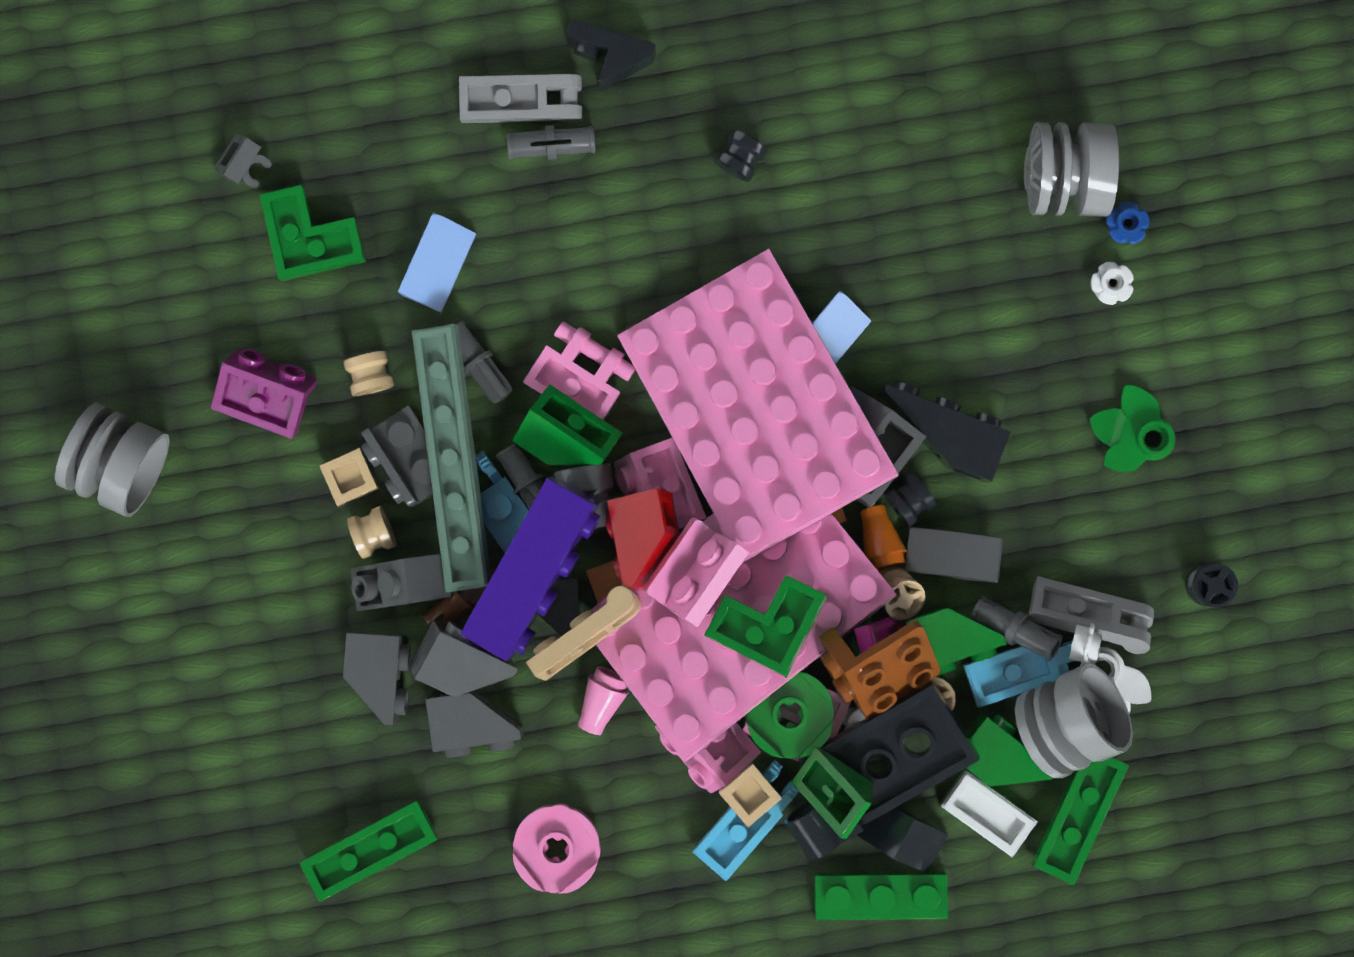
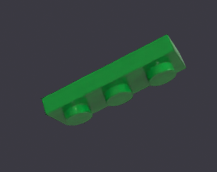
M1112 757L1102 762H1091L1087 768L1081 771L1075 770L1072 773L1031 863L1033 867L1071 885H1075L1129 767L1128 764Z
M417 799L302 860L299 864L318 901L321 902L433 843L439 837L420 800Z
M945 872L814 873L815 919H948L947 874Z

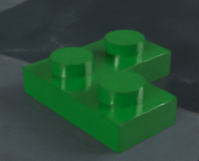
M303 185L259 195L276 271L280 281H287L366 262L357 220L352 217L313 226L308 199Z
M785 575L765 615L724 595L704 635L718 644L787 678L828 597L826 594Z

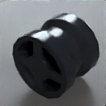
M731 129L726 136V147L724 150L716 153L713 161L732 176L742 181L750 182L754 176L753 167L757 161L764 159L767 149L752 137L738 130Z
M911 471L903 476V483L898 487H889L883 492V496L889 505L909 527L917 522V515L924 510L931 511L937 506L929 490Z
M1201 564L1194 567L1188 574L1186 591L1196 604L1206 607H1222L1229 604L1235 598L1238 591V580L1235 573L1225 565ZM1204 583H1206V588H1207L1206 594L1204 593V592L1206 591V590H1205V587H1204Z

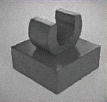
M235 134L213 171L236 184H239L241 181L250 187L257 188L260 183L250 177V166L254 163H259L266 168H270L272 164L268 158L257 154L261 146L247 137Z

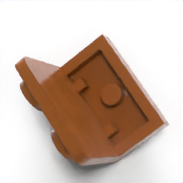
M918 621L907 624L856 657L834 627L818 636L826 651V654L820 658L834 679L832 683L845 703L853 700L867 720L878 713L889 710L902 697L929 684L938 676L941 670L926 632Z

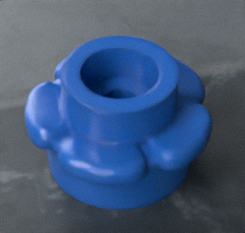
M1134 202L1120 203L1119 207L1113 208L1111 214L1106 218L1109 235L1114 241L1121 244L1140 242L1146 235L1145 229L1149 227L1147 212L1143 209L1140 210ZM1126 219L1131 220L1132 225L1130 227L1124 225Z

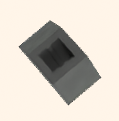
M441 554L350 568L352 577L351 590L355 598L357 611L451 597V592L445 591Z
M436 621L432 622L409 665L416 680L453 697L514 677L518 670L512 659L506 662L460 635L464 627L452 621H449L447 626Z
M346 633L343 678L384 725L398 723L399 715H406L408 689H402L401 687L402 672L409 671L411 645H404L405 635Z
M476 690L456 697L442 693L430 695L425 699L433 752L444 751L446 758L471 754V747L487 744L489 751L511 749L515 747L514 741L521 740L524 736L523 726Z

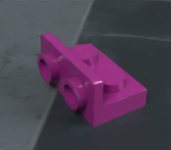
M236 349L222 362L211 409L293 439L299 431L308 395L316 387L317 378L306 374V371L301 367L291 364L281 365L265 359V356L258 351Z

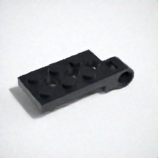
M931 681L923 688L916 689L896 701L889 710L878 713L868 720H862L827 740L821 747V749L874 783L872 803L847 839L840 838L809 802L804 803L790 813L784 823L807 859L816 860L833 851L841 843L864 831V825L976 763L980 760V755L936 685ZM913 732L924 733L930 740V746L922 752L911 751L904 742L907 735ZM874 754H884L891 760L892 767L889 771L879 774L871 771L866 761ZM809 756L799 758L801 766H803Z

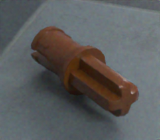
M489 561L492 578L497 566ZM486 587L451 592V597L442 598L428 612L423 614L424 620L430 625L437 617L444 614L445 617L438 623L447 626L449 621L456 622L468 610L473 612L475 603L479 601Z

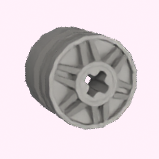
M1036 122L1031 131L1024 162V184L1027 191L1030 213L1032 215H1044L1050 203L1053 215L1061 216L1065 212L1069 196H1072L1074 209L1078 216H1108L1111 214L1115 203L1119 174V147L1115 126L1112 123H1082L1078 128L1074 143H1072L1069 127L1065 122H1058L1054 127L1053 134L1048 122Z
M95 402L78 418L64 443L56 465V485L66 490L75 489L77 495L89 498L98 490L97 499L99 505L125 517H131L146 501L163 469L169 449V434L142 422H136L127 430V415L117 411L112 414L110 407Z
M1084 664L1062 674L1055 682L1046 681L1039 687L1026 690L1017 697L1015 716L1022 742L1031 759L1044 773L1052 778L1069 776L1075 770L1081 771L1087 768L1091 762H1102L1124 753L1132 745L1133 729L1125 701L1110 677L1094 664Z

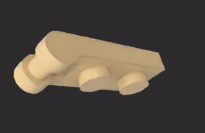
M617 586L608 593L607 604L595 613L592 610L585 611L571 621L569 624L571 630L559 639L552 636L537 645L533 650L535 656L526 662L535 677L545 681L634 618L641 609L640 598L628 588Z

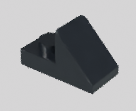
M571 19L567 41L568 46L574 48V53L582 58L594 61L599 60V56L605 57L599 79L600 91L615 85L654 63L656 44Z

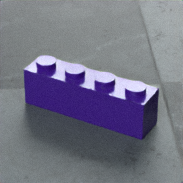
M557 476L547 478L460 635L506 662L515 656L516 652L523 655L536 634L535 631L530 629L538 614L546 616L558 593L552 590L560 575L567 578L579 558V554L575 553L574 549L580 538L583 536L589 539L598 525L601 516L595 512L601 502Z

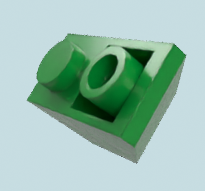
M944 606L918 613L911 619L903 620L904 626L913 621H918L924 628L941 669L938 675L956 669L954 662L970 656L972 662L992 658L998 655L997 647L1006 645L1003 635Z
M980 714L967 730L966 734L979 753L980 760L966 769L989 787L1053 779L1036 765L1025 746L1013 738L1017 729L998 714L992 720Z

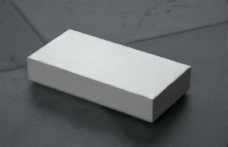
M963 769L939 803L942 808L1011 857L1015 855L1038 822L965 769Z

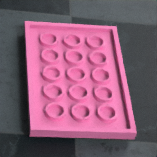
M769 249L617 335L726 537L749 552L743 562L899 476Z
M714 513L703 521L713 531L726 537ZM829 514L743 562L698 627L671 612L645 593L644 590L629 589L640 598V612L596 644V646L682 760L686 762L826 652L818 636L834 627L841 638L845 637L897 595L835 517ZM785 575L827 595L828 598L787 678L718 644L704 635L724 595L764 615ZM607 597L591 609L593 613L607 604Z

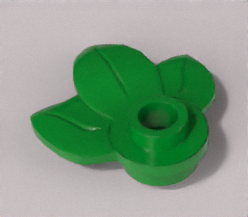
M1125 385L1123 387L1121 409L1103 410L1089 418L1094 435L1102 443L1110 446L1105 454L1103 465L1114 471L1130 472L1136 470L1146 460L1156 461L1165 458L1174 448V430L1167 421L1160 418L1158 401L1150 393L1137 386ZM1149 431L1155 432L1159 437L1156 447H1150L1145 442V436Z

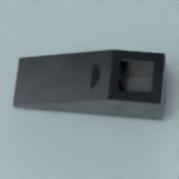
M896 381L894 387L886 385L882 388L881 396L900 417L926 436L923 443L945 468L985 483L993 481L1011 433L1000 428L1002 424L1000 419L980 412L977 413L976 418L959 412L961 409L960 404L942 397H937L935 403L919 397L920 389L903 382Z

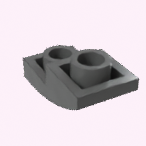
M910 527L905 571L909 573L950 576L962 580L998 583L1003 539L976 534Z

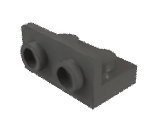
M408 405L374 428H367L361 432L366 440L361 445L363 452L374 467L382 465L390 478L384 483L398 504L405 501L409 507H415L433 495L425 429L411 406Z

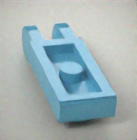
M482 450L475 455L477 464L494 483V485L480 493L484 524L504 553H506L529 509L518 494H514V487L507 477L503 478L487 454Z
M774 760L762 775L769 783H772L780 774L783 766ZM789 781L780 793L782 799L749 827L729 807L692 850L693 853L727 881L784 815L782 811L797 795L799 790L792 784V781Z

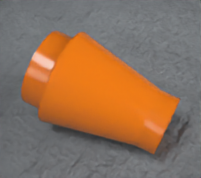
M877 505L860 511L864 554L873 566L880 572L891 566L899 567L904 565L906 562L903 554L907 550L887 514L885 505Z

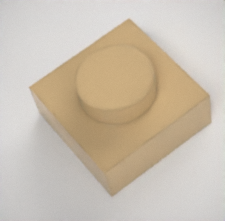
M361 448L320 465V469L337 506H342L380 489Z
M753 763L719 791V794L747 827L752 825L782 799Z

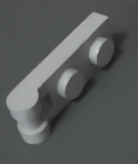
M580 75L459 76L461 123L582 121V106L578 105L577 92L582 90V78ZM547 91L560 92V105H548Z
M1037 576L1033 585L1028 614L1030 621L1075 633L1077 624L1090 627L1091 623L1095 625L1094 633L1102 634L1101 640L1122 645L1125 650L1134 654H1144L1149 651L1151 635L1147 630L1153 625L1154 609L1151 606ZM1120 619L1126 620L1129 625L1121 624Z

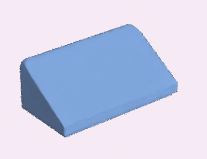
M433 213L398 292L408 299L442 313L476 233L439 214Z
M839 291L812 325L836 364L869 325L871 320L843 292Z

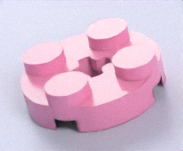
M564 803L545 805L528 814L519 825L513 842V862L518 874L530 887L542 892H559L561 894L580 888L592 877L601 853L599 834L592 820L579 809ZM552 837L556 841L564 839L568 844L564 849L567 854L566 858L561 860L558 856H553L551 859L547 857L545 852L549 849V845L546 841Z

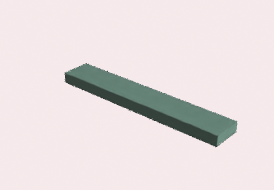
M448 324L413 330L412 337L445 591L457 592L487 587L491 579L459 328L456 324Z

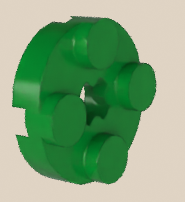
M800 671L748 712L745 718L752 739L763 751L774 757L792 759L809 756L815 747L821 748L832 732L834 711L831 696L825 686L812 675ZM794 702L799 704L801 708L797 714L801 720L798 724L794 725L790 721L785 725L779 723L778 719L782 715L780 710H778L780 705L785 703L791 706Z

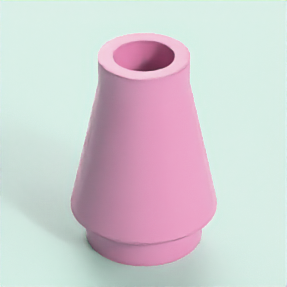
M598 666L595 673L590 674L588 677L578 726L589 733L601 735L606 724L629 694L626 684L615 670Z

